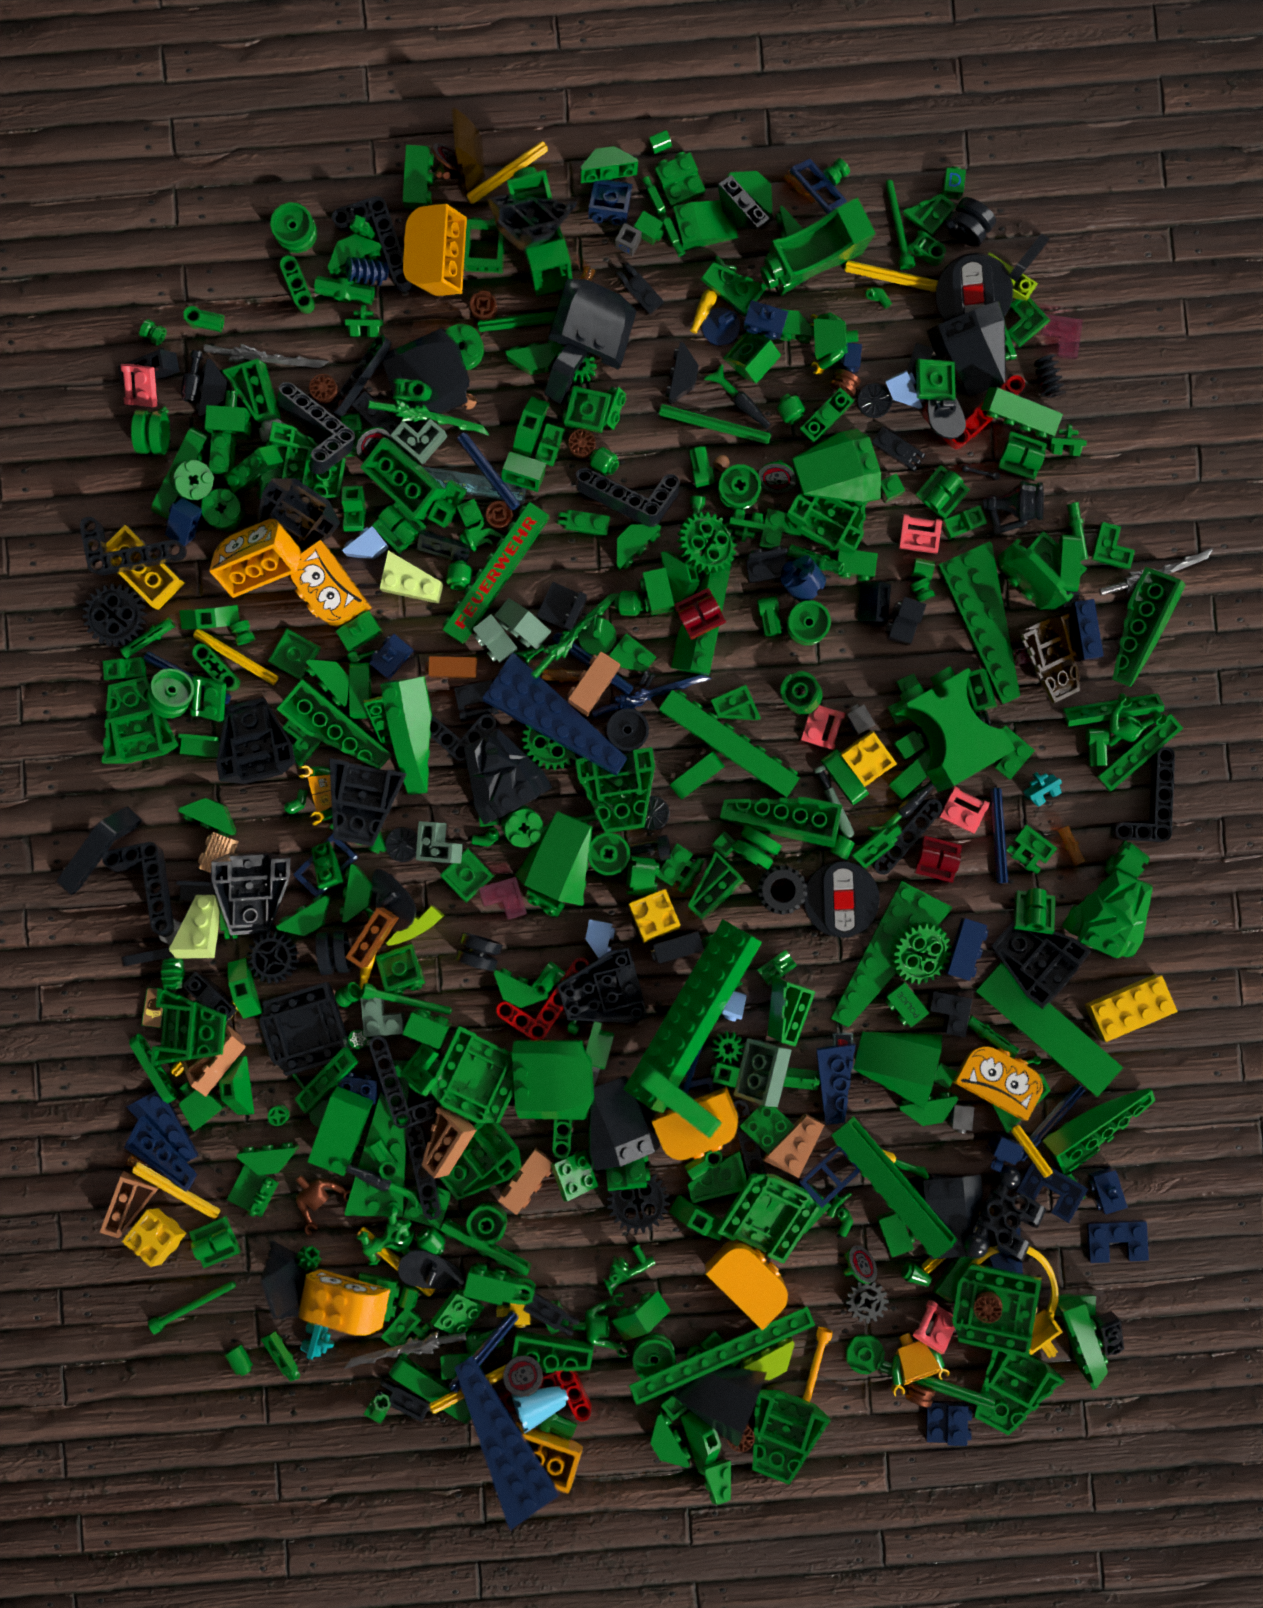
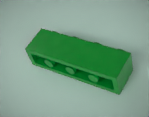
M993 387L988 388L981 408L982 411L987 412L986 416L994 419H998V417L1003 418L1004 423L1013 426L1018 424L1020 425L1019 429L1027 432L1031 430L1036 431L1035 435L1042 438L1055 436L1063 416L1060 412L1000 388Z

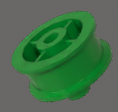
M456 324L446 330L447 334L458 343L459 348L465 346L460 351L466 370L473 369L480 363L484 355V344L479 333L473 327L466 324Z

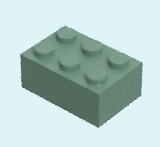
M747 1038L734 1096L764 1106L778 1107L792 1050L762 1040Z

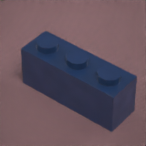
M1090 599L1072 603L1070 612L1074 611L1072 625L1075 628L1074 637L1078 661L1103 657L1095 600Z
M961 918L952 946L951 956L948 959L950 962L947 963L944 973L968 981L971 980V977L974 978L977 971L975 964L977 959H980L983 948H981L982 941H985L988 936L987 925Z

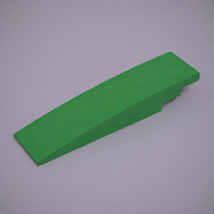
M1002 962L976 990L981 997L1095 1096L1098 1097L1123 1069L1118 1062L1050 1003L1042 1010L1029 1000Z

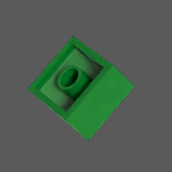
M746 332L723 359L745 379L756 384L763 378L771 366L776 363L781 354L770 339L759 334Z

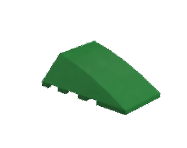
M146 676L108 685L107 720H105L106 733L103 740L104 756H102V763L129 764L166 755L179 746L167 719L156 715L147 704L146 693L150 683Z
M557 811L542 833L540 841L534 845L515 876L523 885L555 900L583 906L592 826Z
M158 987L156 1007L164 1008L161 1045L152 1046L151 1066L223 1055L226 1015Z
M863 1031L853 1069L869 1079L880 1083L890 1091L901 1095L904 1099L915 1103L918 1107L925 1109L940 1058L942 1035Z
M993 1350L980 1394L994 1398L995 1405L993 1409L977 1405L974 1417L1009 1436L1027 1419V1415L1031 1411H1035L1046 1397L1049 1398L1054 1393L1053 1390L1057 1386H1061L1065 1382V1379L1045 1361L1034 1355L1029 1354L1028 1358Z
M760 1390L755 1407V1439L752 1470L790 1485L805 1459L812 1451V1448L828 1426L831 1418L816 1404L780 1390Z

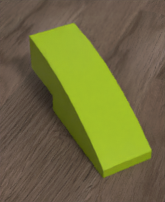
M432 905L420 918L416 916L413 924L408 929L397 931L386 944L388 946L415 938L433 927L445 915Z

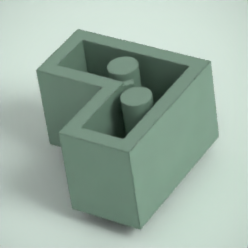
M431 419L418 433L402 421L390 435L402 449L421 465L428 460L447 438L446 432Z
M510 598L506 600L494 615L500 620L499 625L506 631L508 630L516 638L520 636L521 639L519 641L528 648L531 645L538 649L551 633L534 615Z
M492 614L473 628L475 631L473 636L481 646L486 645L489 649L487 654L493 661L498 660L501 663L518 650Z
M419 821L416 860L461 863L463 844L445 843L446 823Z
M374 997L373 999L366 1000L361 998L364 1037L403 1034L405 1030L404 1012L385 1014L384 999Z

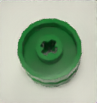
M288 202L275 209L271 216L270 226L280 246L290 253H302L310 249L317 239V228L306 207L299 203Z
M147 410L135 411L132 419L131 435L133 448L136 453L148 454L152 451V453L157 455L167 454L170 443V423L165 411H154L152 414Z
M744 464L728 467L722 473L718 484L720 502L732 511H735V509L744 511L750 509L756 503L761 491V480L758 473L752 467Z
M813 600L797 604L789 613L786 621V630L790 638L795 643L803 646H812L820 642L831 626V617L827 608ZM806 620H810V623H812V625H806Z
M168 668L159 671L154 675L146 693V701L149 708L156 715L163 718L172 719L181 716L186 712L194 695L193 682L186 673L178 669Z
M745 825L741 835L750 841L749 844L742 840H736L732 849L740 853L743 858L751 863L758 864L769 870L773 860L765 854V851L772 855H777L782 846L759 831Z
M603 833L593 839L590 844V852H588V860L591 867L598 873L615 875L627 866L630 859V849L627 842L621 836L614 833ZM607 850L613 852L612 857H606Z
M657 1332L647 1333L641 1336L634 1345L633 1367L641 1379L676 1364L674 1346L671 1340L664 1334Z

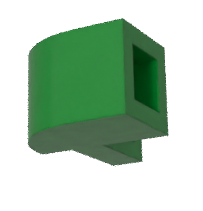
M452 480L448 481L445 493L435 502L428 516V519L444 528L452 522L458 513L457 506L462 504L461 502L467 492L466 488Z
M345 486L342 490L344 532L364 531L366 505L362 486Z

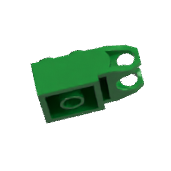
M480 1262L472 1264L463 1296L502 1305L503 1301L520 1305L532 1302L536 1284L531 1279L506 1272V1269L502 1267H495L493 1269L487 1267V1264ZM526 1289L529 1293H523L521 1290Z

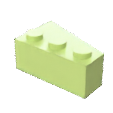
M388 551L380 589L383 592L439 604L443 584Z
M216 895L195 896L169 948L175 958H214L220 921V905Z

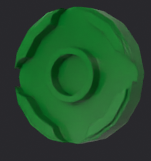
M860 1334L849 1341L846 1346L845 1356L852 1370L859 1374L868 1375L881 1367L882 1362H884L885 1352L882 1344L876 1337L870 1334Z

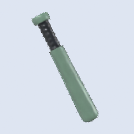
M822 765L814 769L815 774H818L824 787V793L828 801L841 804L824 772L825 766ZM842 807L839 828L843 837L850 838L854 835V831Z

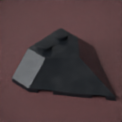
M509 194L489 198L497 229L519 250H526L550 239L577 203L569 201L568 204L554 199L525 196V200L515 199L513 195Z

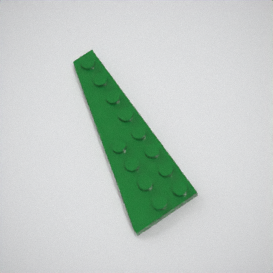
M990 541L939 564L938 568L981 662L987 671L1001 705L1020 697L994 552Z
M900 881L831 1019L849 1027L896 974V969L892 967L894 962L890 960L895 955L890 951L896 949L893 943H898L899 941L896 936H903L901 930L907 932L908 925L914 928L915 922L921 925L922 921L927 924L931 922L938 926L951 911L952 907ZM907 948V950H912L914 952L916 951L912 948Z
M393 1060L408 1106L409 1084L400 1075V1072L409 1060ZM391 1076L387 1077L384 1081L386 1087H390L393 1084ZM382 1092L378 1099L358 1168L379 1173L377 1165L366 1148L377 1140L382 1139L393 1159L399 1164L398 1172L390 1180L392 1183L404 1187L407 1128L400 1129L392 1124ZM394 1095L390 1100L392 1106L399 1103L397 1095ZM398 1115L396 1119L397 1124L404 1123L405 1115ZM386 1164L384 1166L386 1172H394L392 1165ZM355 1176L345 1209V1216H384L382 1213L387 1211L391 1205H394L399 1209L396 1217H403L404 1196L391 1190H378Z

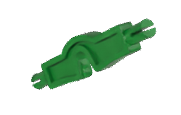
M646 176L642 181L647 189V194L658 219L663 222V229L672 247L675 249L678 257H681L685 252L681 246L679 236L670 217L666 215L665 206L655 185L653 186L650 177Z

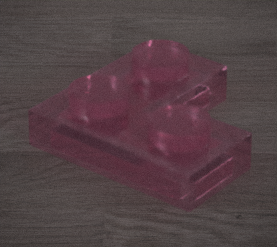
M1045 314L1050 319V322L1041 329V335L1059 338L1057 357L1077 359L1083 320Z
M516 877L478 888L483 907L502 901L507 920L527 914Z

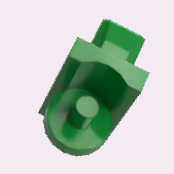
M361 305V310H354V316H361V319H345V325H348L350 336H361V326H367L368 337H378L380 326H383V320L367 319V317H374V311H367L366 305Z
M1066 424L1065 429L1058 430V434L1064 435V437L1048 436L1050 453L1062 455L1063 445H1070L1068 454L1080 456L1082 447L1086 446L1087 440L1071 437L1072 435L1078 436L1079 430H1073L1072 424Z
M735 509L733 516L730 517L728 527L737 528L735 535L742 536L741 542H745L746 537L754 539L755 533L752 532L762 533L764 530L763 514L753 512L751 521L744 520L745 511Z
M785 949L757 970L769 986L773 983V976L781 978L795 968L797 964Z

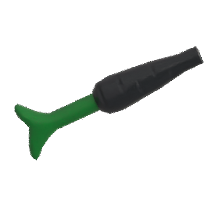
M724 364L719 366L717 372L704 377L706 381L719 383L733 397L734 404L749 417L760 423L765 429L771 426V423L764 417L752 399L745 392H738L724 378Z
M929 781L925 786L902 801L897 807V812L882 826H868V829L876 834L885 827L888 829L901 818H907L934 788L932 781Z
M347 1165L346 1172L353 1174L378 1190H391L405 1196L410 1200L414 1208L418 1207V1190H408L394 1184L390 1179L383 1178L380 1173Z

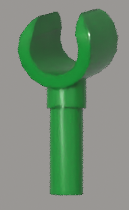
M373 650L361 655L353 651L347 657L351 663H359L362 659L372 656L375 651Z
M571 1020L568 1026V1032L576 1035L580 1028L576 1024L577 1020Z

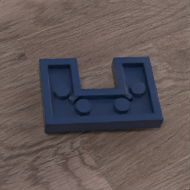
M1032 1162L1016 1192L1024 1194L1035 1201L1043 1186L1060 1195L1051 1213L1070 1223L1088 1188L1052 1167L1050 1168L1053 1173L1045 1178Z
M1147 1221L1087 1223L1088 1258L1090 1263L1110 1262L1109 1243L1126 1242L1127 1260L1129 1262L1149 1261Z

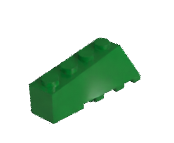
M1078 1295L1059 1302L1058 1308L1079 1370L1091 1389L1094 1390L1108 1373L1106 1367L1108 1360L1104 1352L1100 1350L1102 1342L1099 1336L1095 1335L1094 1330H1097L1094 1320L1088 1314L1091 1313V1309L1087 1301L1083 1302Z
M517 1330L512 1359L519 1356L532 1357L539 1363L542 1372L546 1373L563 1370H590L594 1345L583 1341Z

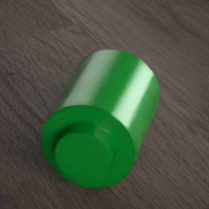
M242 1344L233 1347L224 1354L235 1375L240 1374L242 1377L251 1371L250 1367L253 1363Z

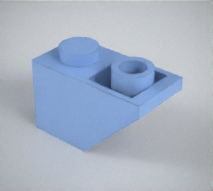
M907 370L885 380L893 400L918 409L922 408L921 402L924 399H917L916 390L913 386L916 384L912 373L908 374Z
M367 527L359 533L360 536L357 539L349 540L344 545L345 548L342 551L348 557L375 559L389 547L373 527Z
M589 919L586 940L597 957L600 958L611 951L612 947H608L609 939L613 940L615 928H612V923Z
M738 991L732 993L722 1011L725 1019L735 1022L736 1019H742L746 994Z

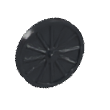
M871 383L862 388L858 395L857 404L859 410L865 416L880 418L890 410L892 396L884 385Z
M650 796L644 827L646 830H659L668 822L670 816L669 807L660 797Z
M405 827L396 828L391 831L385 842L388 855L398 862H407L416 857L418 837L416 832Z

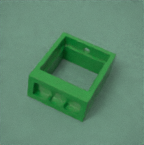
M473 217L471 220L467 219L464 270L467 272L503 273L505 236L500 231L497 259L470 258L471 229L499 231L494 218L490 219V221Z

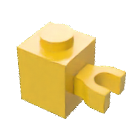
M510 1303V1306L497 1305V1317H505L511 1310L517 1313L519 1318L514 1324L515 1327L523 1328L530 1325L531 1315L523 1311L525 1305Z

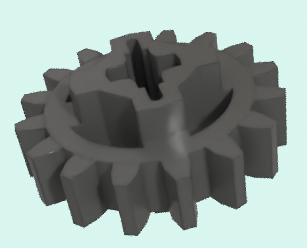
M858 1280V1286L851 1285L850 1287L853 1291H847L846 1293L850 1297L845 1299L846 1304H849L847 1309L849 1312H852L853 1318L858 1316L859 1322L865 1319L869 1323L871 1318L876 1322V1316L883 1317L881 1311H887V1307L884 1305L889 1303V1300L885 1298L887 1293L885 1290H882L881 1284L876 1286L875 1281L870 1284H861ZM866 1289H872V1290H874V1291H873V1292H869V1291H866ZM865 1298L869 1299L868 1304L865 1303Z

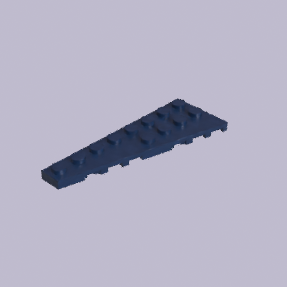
M512 653L487 690L483 701L617 776L627 757L541 677L533 678L531 676L533 670L516 654Z
M472 1355L456 1366L455 1370L505 1519L511 1530L557 1498L560 1492Z

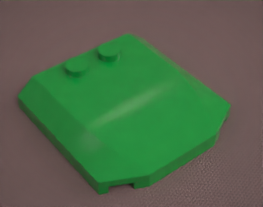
M1019 539L998 555L999 569L1008 577V582L1013 587L1017 586L1022 591L1021 595L1027 601H1031L1038 609L1052 611L1073 597L1072 593L1066 594L1067 591L1063 588L1065 583L1031 548L1025 550L1022 545H1018L1021 542Z
M458 1026L434 1076L438 1081L430 1092L442 1107L475 1123H500L514 1092L512 1052L502 1049L476 1036L477 1034Z
M581 1040L514 1041L512 1065L515 1111L519 1119L584 1120L587 1117V1112L594 1100L592 1059L584 1050Z
M751 1174L716 1230L718 1234L733 1241L739 1239L766 1252L768 1257L784 1264L819 1211V1208L807 1190L774 1174Z
M971 1263L958 1281L952 1318L959 1342L1029 1358L1041 1278ZM991 1291L1000 1297L1002 1301V1314L997 1321L992 1323L982 1322L975 1315V1298L981 1292Z

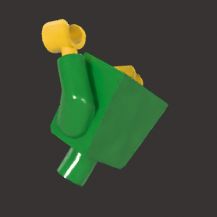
M831 312L818 316L815 314L811 315V318L814 319V323H810V325L814 327L815 356L817 361H819L811 364L812 367H817L813 374H823L826 368L848 353V343L859 342L858 330L847 331L846 322Z

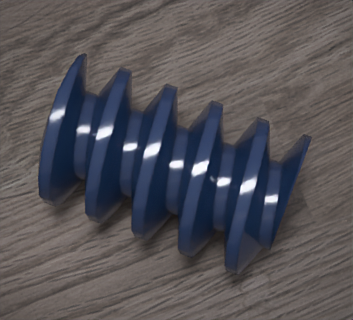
M348 256L345 264L348 282H351L354 277L355 283H359L362 278L363 284H366L369 279L370 285H373L376 280V284L381 286L382 281L387 280L389 269L385 261L365 260L364 258L358 259Z

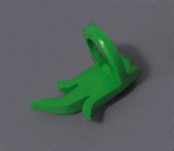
M481 519L478 526L465 529L460 536V540L463 543L469 544L471 546L470 549L474 552L477 550V546L485 542L493 545L491 539L484 537L490 534L497 537H504V535L491 528L480 530L484 525Z

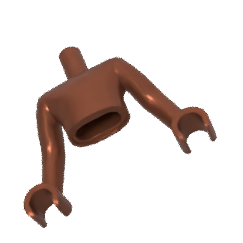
M300 1175L296 1181L303 1190L297 1195L296 1202L307 1224L305 1227L306 1234H312L308 1228L309 1226H313L315 1230L318 1228L317 1223L312 1221L307 1205L313 1211L323 1205L329 1199L324 1188H330L344 1195L345 1201L348 1202L347 1194L351 1193V1189H346L335 1181L318 1178L309 1184Z

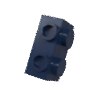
M609 180L594 181L588 219H592L596 223L609 221L615 226L627 223L632 184Z
M932 1401L931 1407H926V1441L947 1443L948 1446H967V1442L971 1441L972 1438L971 1428H968V1421L972 1420V1410L968 1408L966 1402Z

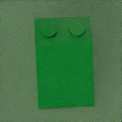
M721 201L690 202L674 206L673 216L684 251L738 238L735 225L722 211Z

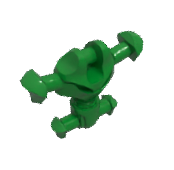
M391 1205L387 1211L382 1213L389 1220L383 1237H375L369 1240L368 1232L364 1231L356 1237L357 1240L362 1242V1252L369 1258L368 1265L378 1264L380 1259L377 1258L375 1253L381 1252L383 1248H391L397 1252L401 1251L404 1255L411 1251L408 1246H410L415 1236V1231L408 1230L411 1226L410 1220H396L399 1209L394 1205Z

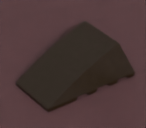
M452 108L455 151L459 172L462 176L461 183L464 197H467V194L475 189L485 177L483 142L475 125L458 109Z
M1074 611L1040 620L1019 630L1032 668L1052 703H1056L1080 691L1078 665H1075L1074 656L1077 655V648H1073L1075 628H1072L1071 619L1074 618Z

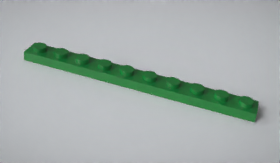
M808 1307L801 1308L770 1322L763 1330L758 1327L629 1384L634 1402L638 1405L815 1326Z

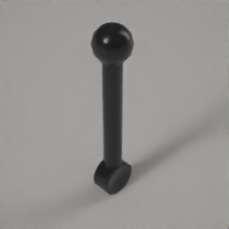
M967 464L961 466V470L964 472L971 471L992 477L993 480L1000 478L998 472L994 474L968 467Z

